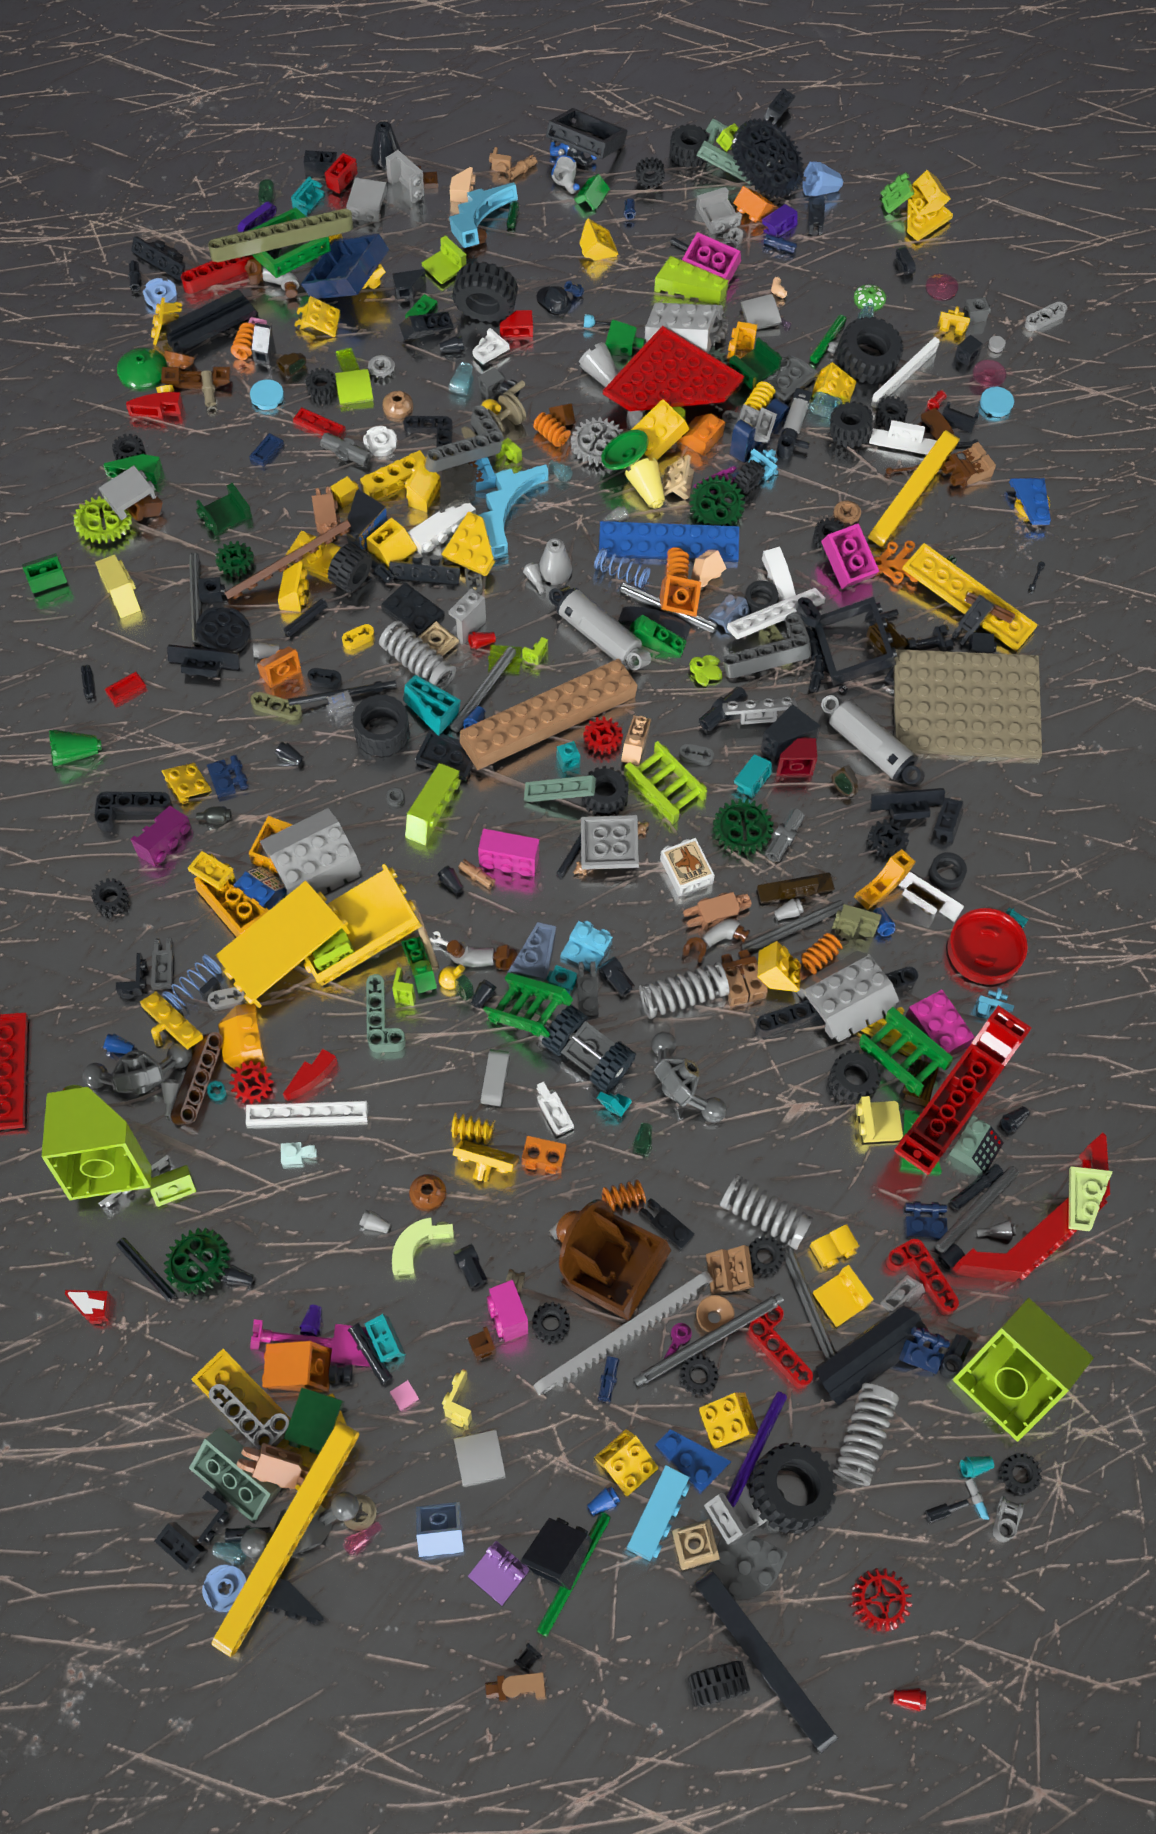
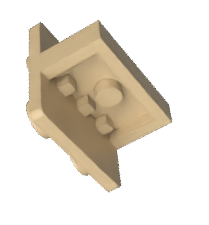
M690 455L680 458L665 468L662 483L664 496L673 491L684 500L690 497L694 469L690 467Z

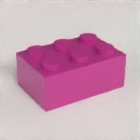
M697 232L682 261L729 280V284L741 262V251Z
M859 523L828 534L821 541L841 589L871 579L879 572Z
M483 828L478 847L479 865L487 869L496 868L501 869L503 872L512 871L523 876H535L539 860V839Z
M942 989L910 1006L905 1015L909 1021L951 1056L969 1047L975 1038Z
M513 1280L490 1288L489 1296L486 1297L487 1308L491 1318L495 1320V1330L498 1337H503L505 1343L528 1334V1318Z

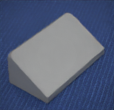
M907 1274L880 1304L889 1313L900 1306L911 1309L926 1291L922 1283Z

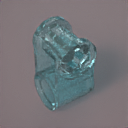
M464 362L458 366L450 380L449 392L462 396L468 394L473 382V368L471 364Z
M816 392L813 402L809 405V410L813 414L830 419L833 409L835 407L838 408V405L843 404V402L838 397H833L823 392Z

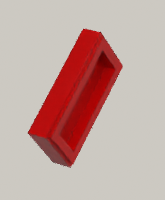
M134 672L105 688V692L114 705L146 688V684L139 674Z

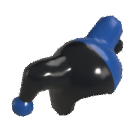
M550 139L551 156L559 157L558 151L563 149L565 151L564 155L570 156L575 162L584 167L597 159V157L592 155L586 158L584 152L563 143L556 146L555 143L557 141Z

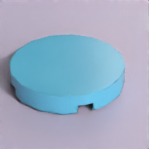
M265 379L258 381L252 386L250 398L252 403L258 406L259 409L270 410L278 407L280 402L282 403L284 391L278 382Z
M990 387L982 393L980 405L985 413L988 414L989 412L992 416L1003 417L1009 414L1013 408L1014 398L1005 388Z

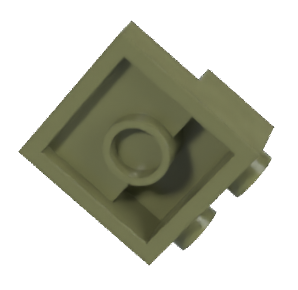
M844 904L842 911H837L832 929H835V933L843 938H853L855 932L864 937H874L881 915Z

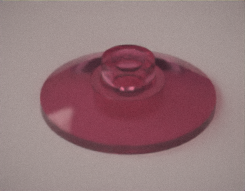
M938 273L928 278L926 290L932 297L946 300L956 295L958 283L952 276Z
M983 360L974 366L973 377L982 386L997 387L1005 381L1006 370L997 361Z

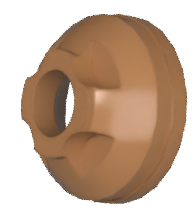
M403 391L390 392L383 399V410L391 418H404L413 410L412 398ZM395 396H400L402 400L396 402L393 400V398Z
M718 1295L704 1298L699 1303L696 1311L698 1324L708 1333L734 1319L735 1316L732 1304L726 1298ZM711 1312L719 1313L720 1321L718 1323L710 1322L708 1314Z

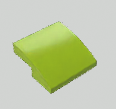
M368 369L335 373L340 405L373 401Z

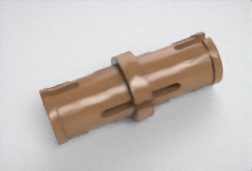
M530 155L525 160L517 162L516 166L507 170L509 178L511 177L513 180L518 175L526 173L530 167L537 164L536 157Z
M466 859L458 867L459 870L469 875L471 880L478 881L487 889H491V886L496 882V879L483 872L481 867L477 868Z

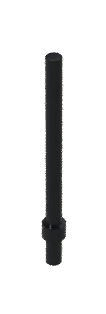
M396 680L387 682L376 681L370 685L290 698L288 703L289 706L338 698L343 694L344 696L372 691H375V693L383 692L384 689L397 687Z

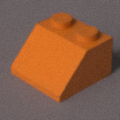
M745 186L742 187L733 203L737 206L739 212L749 214L748 218L755 223L757 221L762 222L763 218L779 208L757 191Z
M713 414L696 416L688 425L689 430L678 441L700 455L705 456L723 436L725 422Z
M667 574L662 580L661 609L696 617L702 582Z
M291 647L280 649L274 655L264 658L257 663L259 674L270 689L302 672L298 652Z

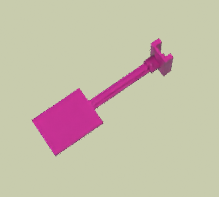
M254 1319L250 1349L259 1350L261 1342L270 1343V1341L287 1343L312 1341L332 1349L330 1363H352V1365L370 1367L361 1350H357L356 1347L358 1345L348 1332V1329L352 1327L351 1325L335 1324L334 1337L324 1338L272 1332V1330L263 1329V1320ZM362 1327L363 1331L369 1339L370 1336L366 1327Z

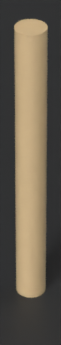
M412 900L417 908L414 912L422 924V927L418 928V932L433 970L438 969L439 964L416 901Z

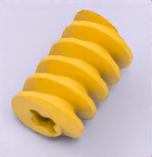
M758 382L744 404L758 411L761 408L766 409L773 399L775 389L767 382Z
M455 1112L451 1126L452 1137L456 1138L460 1133L461 1140L468 1136V1141H472L475 1137L476 1143H480L483 1139L484 1144L487 1145L492 1138L495 1121H493L491 1126L488 1119L481 1124L480 1117L473 1122L471 1115L468 1120H465L464 1114L461 1115L460 1119H457V1113Z

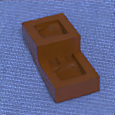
M936 408L921 414V420L930 427V434L937 440L945 430L954 435L951 426Z

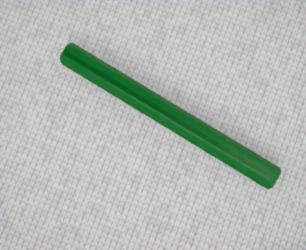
M604 1512L599 1514L588 1534L593 1541L571 1590L560 1586L537 1628L539 1634L545 1637L548 1636L611 1519L608 1514Z

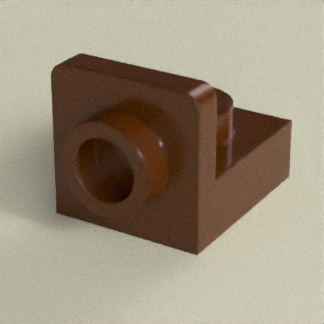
M437 171L423 172L424 189L438 188Z

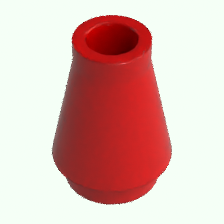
M472 632V634L468 635L470 648L479 649L488 644L495 643V633Z
M921 1688L894 1689V1704L919 1712L920 1709L926 1710V1690H921Z

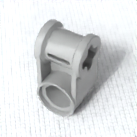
M1004 1496L1000 1498L993 1527V1535L996 1540L1007 1542L1016 1535L1024 1509L1023 1503L1011 1502L1006 1500ZM1001 1525L1009 1529V1536L1001 1532Z

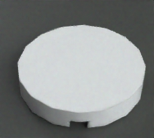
M386 426L370 428L363 437L364 448L370 451L373 456H387L397 447V435L392 429H387Z

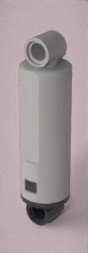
M563 585L550 590L549 600L553 605L557 606L556 612L613 660L619 658L624 666L628 665L632 670H638L650 664L651 655L647 650L641 649L642 641L578 588L571 589L569 586Z
M833 695L823 698L821 703L824 712L831 714L829 724L895 782L904 779L905 782L912 785H919L923 782L925 778L924 771L915 766L918 756L854 701L849 699L843 702L840 698ZM835 701V708L830 710V702ZM916 770L917 778L911 780L910 773Z

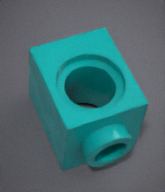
M574 741L557 746L556 758L562 772L580 767L581 756Z
M556 965L553 971H549L546 981H548V984L565 988L569 995H571L577 982L578 973ZM558 978H563L566 981L563 983H559L556 980Z

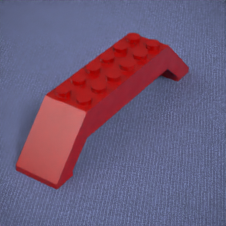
M998 1005L915 1123L894 1149V1152L929 1175L1032 1028Z
M1103 1132L1079 1155V1158L1082 1160V1168L1109 1171L1107 1137ZM1110 1179L1098 1212L1108 1203L1106 1198L1110 1195ZM1069 1197L1007 1253L977 1252L973 1248L957 1262L950 1272L956 1276L1013 1283L1020 1278L1023 1281L1077 1231L1068 1229Z

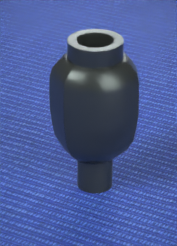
M215 806L207 808L204 812L196 813V819L205 820L210 824H224L232 819L231 809H227L225 806Z

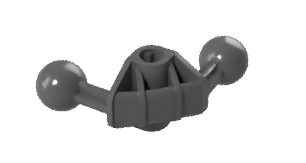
M668 1032L657 1033L652 1039L651 1046L654 1053L658 1055V1063L654 1067V1072L662 1083L663 1093L682 1107L688 1103L700 1109L702 1116L708 1122L717 1123L722 1121L727 1113L724 1101L717 1097L705 1100L695 1095L700 1078L698 1066L686 1058L670 1057L676 1050L677 1043L675 1037Z
M179 1042L169 1047L167 1058L160 1063L146 1052L130 1051L119 1059L112 1074L108 1073L104 1065L91 1063L84 1068L82 1078L84 1083L91 1088H100L108 1084L112 1085L114 1091L118 1093L143 1094L165 1080L164 1074L173 1067L183 1068L187 1066L192 1058L191 1048L187 1050Z
M341 1492L333 1498L329 1509L326 1510L324 1507L319 1506L293 1553L304 1552L321 1544L332 1529L331 1522L336 1519L340 1521L353 1519L359 1511L357 1497L350 1492ZM289 1506L281 1511L274 1527V1532ZM252 1528L246 1531L240 1542L242 1552L250 1558H259L274 1532L266 1533L259 1528Z

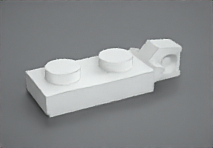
M544 1082L537 1084L536 1089L540 1095L537 1097L538 1104L555 1136L557 1137L574 1129V1124L557 1093L553 1089L549 1091Z

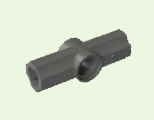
M327 432L323 434L320 441L321 447L334 452L343 461L349 459L362 466H368L372 453L357 446L350 438L341 439Z
M796 808L790 809L783 823L779 824L773 840L765 853L769 860L780 862L788 846L792 845L797 835V830L805 818L802 811Z

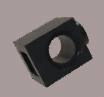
M970 334L957 346L955 357L968 366L980 355L983 343Z
M220 577L198 579L201 604L223 602V595H226L225 584H221Z

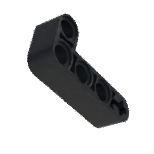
M105 791L101 792L96 798L94 817L99 829L108 832L115 827L116 815L158 816L169 806L173 807V804L166 792Z

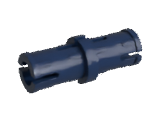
M766 234L764 244L776 247L777 250L782 249L793 254L795 253L797 243L784 240L783 237L778 238Z
M610 1356L606 1358L605 1370L600 1378L602 1381L598 1396L600 1401L611 1402L614 1384L617 1383L616 1373L620 1362L618 1358Z

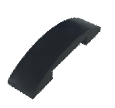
M627 606L622 608L618 619L620 624L631 627L633 621L644 615L687 640L691 625L673 615L645 607Z

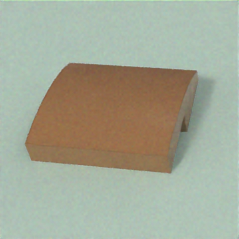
M743 1245L729 1250L721 1249L706 1254L708 1273L713 1278V1281L710 1283L711 1295L726 1294L755 1287L749 1246Z

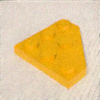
M907 201V233L917 241L953 217V213L944 206L938 211L918 216Z
M468 511L441 555L447 560L487 576L495 563V559L492 554L483 517Z

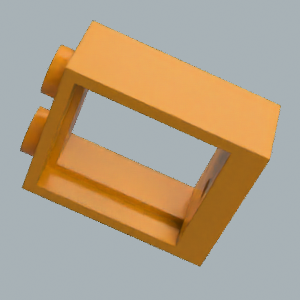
M268 816L248 853L251 862L256 866H264L272 872L278 873L271 859L260 855L263 849L260 841L269 837L271 832L278 833L292 826V824Z

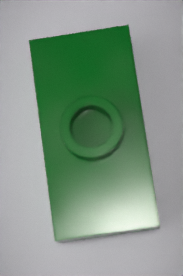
M424 294L405 314V319L409 316L430 314L438 306V301Z

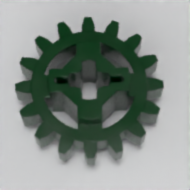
M230 541L228 546L223 544V549L218 548L219 553L215 554V561L219 571H223L224 575L230 573L231 577L234 574L240 577L241 572L247 574L246 569H252L251 565L254 564V554L250 546L246 547V543L240 545L239 541H236V544Z

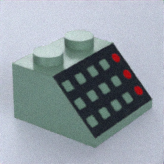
M973 1115L949 1155L978 1173H984L990 1168L1004 1142L989 1124Z

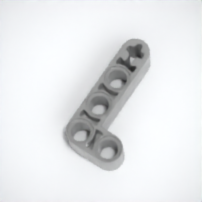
M216 1384L210 1389L209 1398L212 1403L258 1450L261 1448L259 1441L264 1436L270 1437L268 1445L274 1447L284 1439L290 1422L286 1415L281 1413L275 1414L263 1425L226 1386ZM217 1393L223 1394L228 1402L225 1404L216 1396ZM239 1406L240 1412L235 1416H231V1408ZM249 1421H254L255 1427L251 1431H245V1424ZM278 1421H286V1426L284 1427V1429H275V1425Z

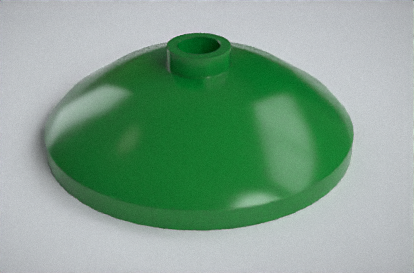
M136 348L125 353L120 358L117 364V374L121 382L130 388L148 389L161 382L162 367H168L165 357L159 351L151 348Z
M630 430L618 435L604 448L601 455L603 465L611 470H621L633 465L645 454L649 444L648 436L641 430Z

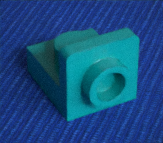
M600 1092L597 1096V1099L608 1111L621 1117L632 1103L630 1098L619 1093L615 1096L612 1093L608 1095Z

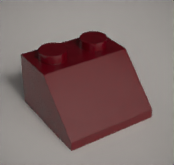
M797 738L783 751L779 757L776 776H813L818 758L816 738Z

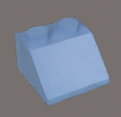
M460 1502L416 1507L419 1557L463 1552Z

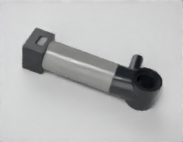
M799 388L795 390L781 436L778 439L776 453L782 459L790 458L793 455L795 446L805 449L809 448V442L798 440L797 438L811 402L812 392Z

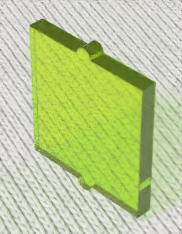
M491 645L490 656H488V672H490L508 647H512L516 650V655L502 673L520 674V664L523 662L521 658L522 647Z

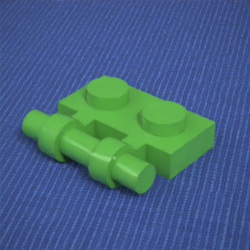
M907 172L897 176L893 183L887 184L885 189L881 191L885 210L889 214L914 195L911 182L907 180L909 178Z

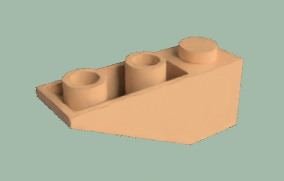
M633 716L624 742L621 762H631L633 765L639 766L651 719L644 716Z

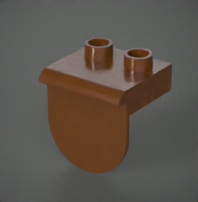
M595 1199L578 1213L565 1235L559 1256V1268L564 1277L561 1283L569 1290L629 1321L670 1254L671 1248L667 1240L613 1214L607 1202Z

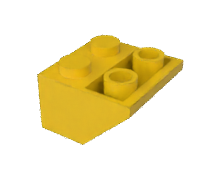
M926 170L912 184L914 195L907 200L918 216L940 210L951 198L937 176Z
M422 459L419 460L417 465H414L410 478H407L405 483L408 507L428 513L441 488L440 475L436 472H429L425 468V461Z
M392 517L366 538L368 551L374 554L382 563H385L388 568L390 561L404 562L417 551L416 545L405 528Z
M298 562L283 571L278 597L280 610L301 612L302 605L306 604L305 590L309 588V580H306L307 570L304 569L303 562Z
M778 941L759 950L757 977L770 989L799 991L801 981V964L799 960L794 958L788 949Z

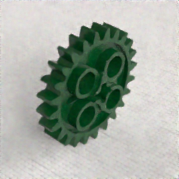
M716 475L715 480L709 476L708 482L703 478L702 484L697 483L696 488L692 489L693 494H690L689 497L691 499L689 506H693L690 508V512H695L692 518H698L697 524L701 522L703 525L732 526V523L737 524V519H741V513L744 512L743 506L745 505V501H741L744 495H739L742 489H735L737 483L731 485V479L726 482L725 476L719 480L718 475ZM710 490H715L718 494L713 495L710 493ZM725 499H731L732 503H727ZM707 504L709 509H704L701 505ZM720 512L724 514V517L720 518L716 513Z
M741 798L738 799V803H735L733 799L730 805L724 803V808H719V813L715 814V819L713 820V832H715V839H719L718 844H725L724 850L731 848V854L736 850L738 856H740L741 852L748 856L749 851L755 854L756 848L762 851L763 846L767 847L768 841H771V834L774 831L772 828L774 822L771 821L772 816L767 815L768 809L761 810L762 804L755 806V800L750 804L748 798L745 800V803L742 802ZM740 813L743 814V826L741 825L742 818ZM729 818H735L736 821H731ZM743 827H744V829H746V830H745V838H746V841L743 840ZM736 834V835H738L739 837L735 838V837H732L731 835Z
M197 1228L195 1233L189 1230L187 1237L181 1234V1241L174 1240L176 1246L169 1247L172 1253L165 1255L169 1260L164 1262V1265L168 1267L164 1270L168 1275L166 1279L174 1288L181 1293L184 1291L188 1295L191 1291L197 1295L199 1289L206 1292V1286L213 1288V1281L219 1283L218 1276H225V1273L222 1271L223 1268H229L225 1261L231 1259L227 1255L230 1252V1249L227 1247L228 1243L219 1233L217 1234L213 1229L209 1231L207 1228H204L202 1231L200 1228ZM187 1250L194 1254L208 1268L207 1272L186 1254Z

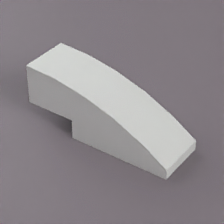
M777 547L763 551L762 561L768 572L767 578L769 582L779 592L778 602L796 596L781 548Z

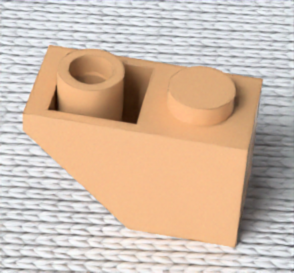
M469 167L452 177L450 201L468 202L467 192L474 191V186L472 185H475L476 181L473 167Z
M707 550L695 559L691 580L702 582L701 588L706 586L708 581L719 577L721 572L726 570L718 550Z

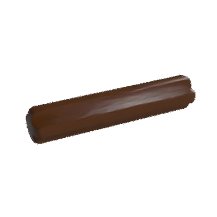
M968 592L964 601L972 605L978 596ZM994 604L995 607L990 614L1008 623H1012L1015 614Z

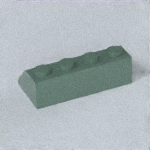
M219 1427L204 1439L189 1469L226 1498L225 1500L252 1523H256L278 1496L282 1488L268 1481L261 1482L257 1478L252 1477L253 1473L238 1468L237 1462L240 1458L254 1462L256 1460L243 1456L241 1452L244 1446Z

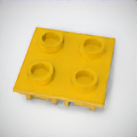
M195 763L162 770L165 781L169 783L173 794L177 795L178 802L183 805L189 802L188 798L191 796L212 791Z

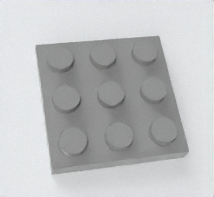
M637 815L581 817L582 869L639 868Z

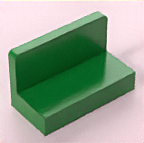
M597 174L588 178L574 200L577 204L587 201L590 207L595 210L610 188L602 177Z

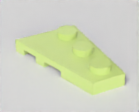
M1072 1166L1069 1168L1068 1229L1090 1231L1092 1229L1099 1205L1113 1171Z

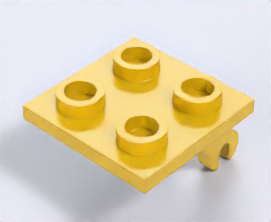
M310 296L308 303L297 309L298 315L300 312H303V318L296 320L294 326L300 325L299 329L311 326L335 337L340 310Z
M162 297L160 304L157 303L156 314H154L152 322L154 327H152L151 337L154 338L153 345H157L161 326L179 318V315L174 312L182 311V304L180 302L165 303V298Z

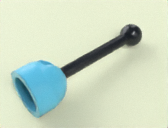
M585 314L584 328H592L595 324L610 326L611 322L597 321L593 315Z

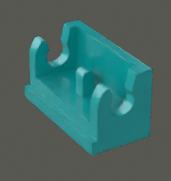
M308 177L291 196L292 207H296L300 212L308 216L325 196V192L318 189L322 187V184Z
M754 754L734 779V783L738 785L737 790L753 799L772 774L771 762Z
M381 1314L364 1323L381 1362L389 1363L395 1357L406 1355L389 1316Z

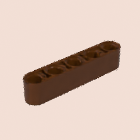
M217 1032L203 1034V1040L195 1045L192 1058L188 1064L171 1111V1120L176 1125L192 1123L197 1117L223 1043L222 1036Z

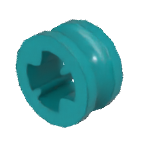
M213 1081L208 1085L207 1093L212 1100L220 1101L225 1097L226 1089L222 1082ZM215 1087H217L218 1089L222 1088V1090H219L220 1093L218 1095H216V1093H211L214 1092L213 1089Z

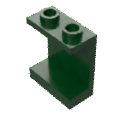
M758 337L755 349L741 359L736 355L732 356L729 367L744 376L743 382L753 389L758 382L764 381L780 369L782 357Z
M233 483L226 485L228 495L206 506H203L200 500L196 501L198 516L200 519L203 518L205 520L204 523L209 531L212 530L215 535L252 517L250 506Z
M301 1387L284 1439L289 1440L288 1445L299 1449L301 1445L310 1447L309 1452L319 1455L334 1429L339 1411L343 1409L345 1401Z

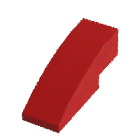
M162 392L132 399L126 402L129 416L163 418L164 413L181 414L183 402L180 392Z
M322 1049L312 1065L305 1061L283 1092L285 1101L290 1102L297 1099L321 1083L337 1065L336 1056Z

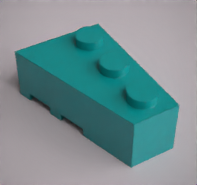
M414 675L405 684L403 701L439 736L459 714L461 700L417 675Z

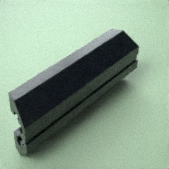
M237 289L166 325L168 344L173 348L174 352H182L258 314V311L245 295Z
M905 1306L897 1307L816 1366L819 1378L834 1402L838 1405L842 1404L861 1390L862 1384L872 1382L900 1361L899 1357L906 1339L910 1341L915 1339V1336L911 1334L912 1328L917 1327L920 1329L922 1327L928 1329L917 1312Z

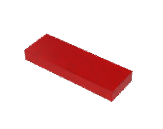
M302 407L293 418V423L322 436L328 432L341 438L346 431L345 426Z

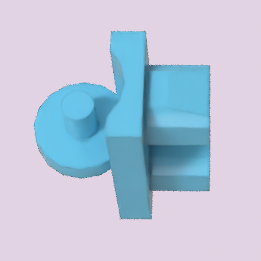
M753 449L751 451L752 457L749 461L755 460L765 468L763 478L767 480L772 475L776 476L779 473L777 465L774 464L778 461L774 457L776 451L773 449L769 452L763 450L761 454Z
M998 987L996 992L988 991V996H992L994 999L981 995L977 997L976 1002H979L977 1013L988 1016L991 1006L996 1008L999 1005L1009 1013L1014 1009V1005L999 1001V999L1007 1001L1008 995L1002 994L1001 987Z

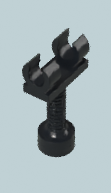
M941 625L939 627L935 626L933 630L934 637L915 640L914 637L906 638V650H916L917 647L937 644L939 651L949 652L954 649L955 643L952 639L943 640V637L948 635L947 631H949L947 625Z

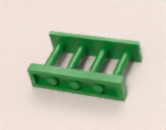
M508 972L504 979L509 984V990L496 1009L486 1006L483 1008L488 1015L487 1018L495 1024L499 1022L531 1032L537 1037L541 1035L548 1038L550 1033L544 1025L558 1005L570 1006L573 998L565 988ZM522 992V995L509 1013L503 1012L515 993ZM536 996L524 1017L517 1016L528 998ZM550 1000L551 1002L537 1022L531 1020L543 1001Z
M892 1007L887 1011L885 1019L887 1023L871 1039L863 1034L860 1038L859 1046L863 1052L873 1056L881 1065L904 1083L911 1093L920 1096L924 1087L922 1082L937 1067H941L946 1071L950 1067L953 1057ZM892 1029H896L902 1036L884 1052L876 1044ZM907 1041L911 1042L917 1049L899 1065L891 1057ZM922 1054L927 1055L932 1062L916 1077L912 1076L907 1069Z

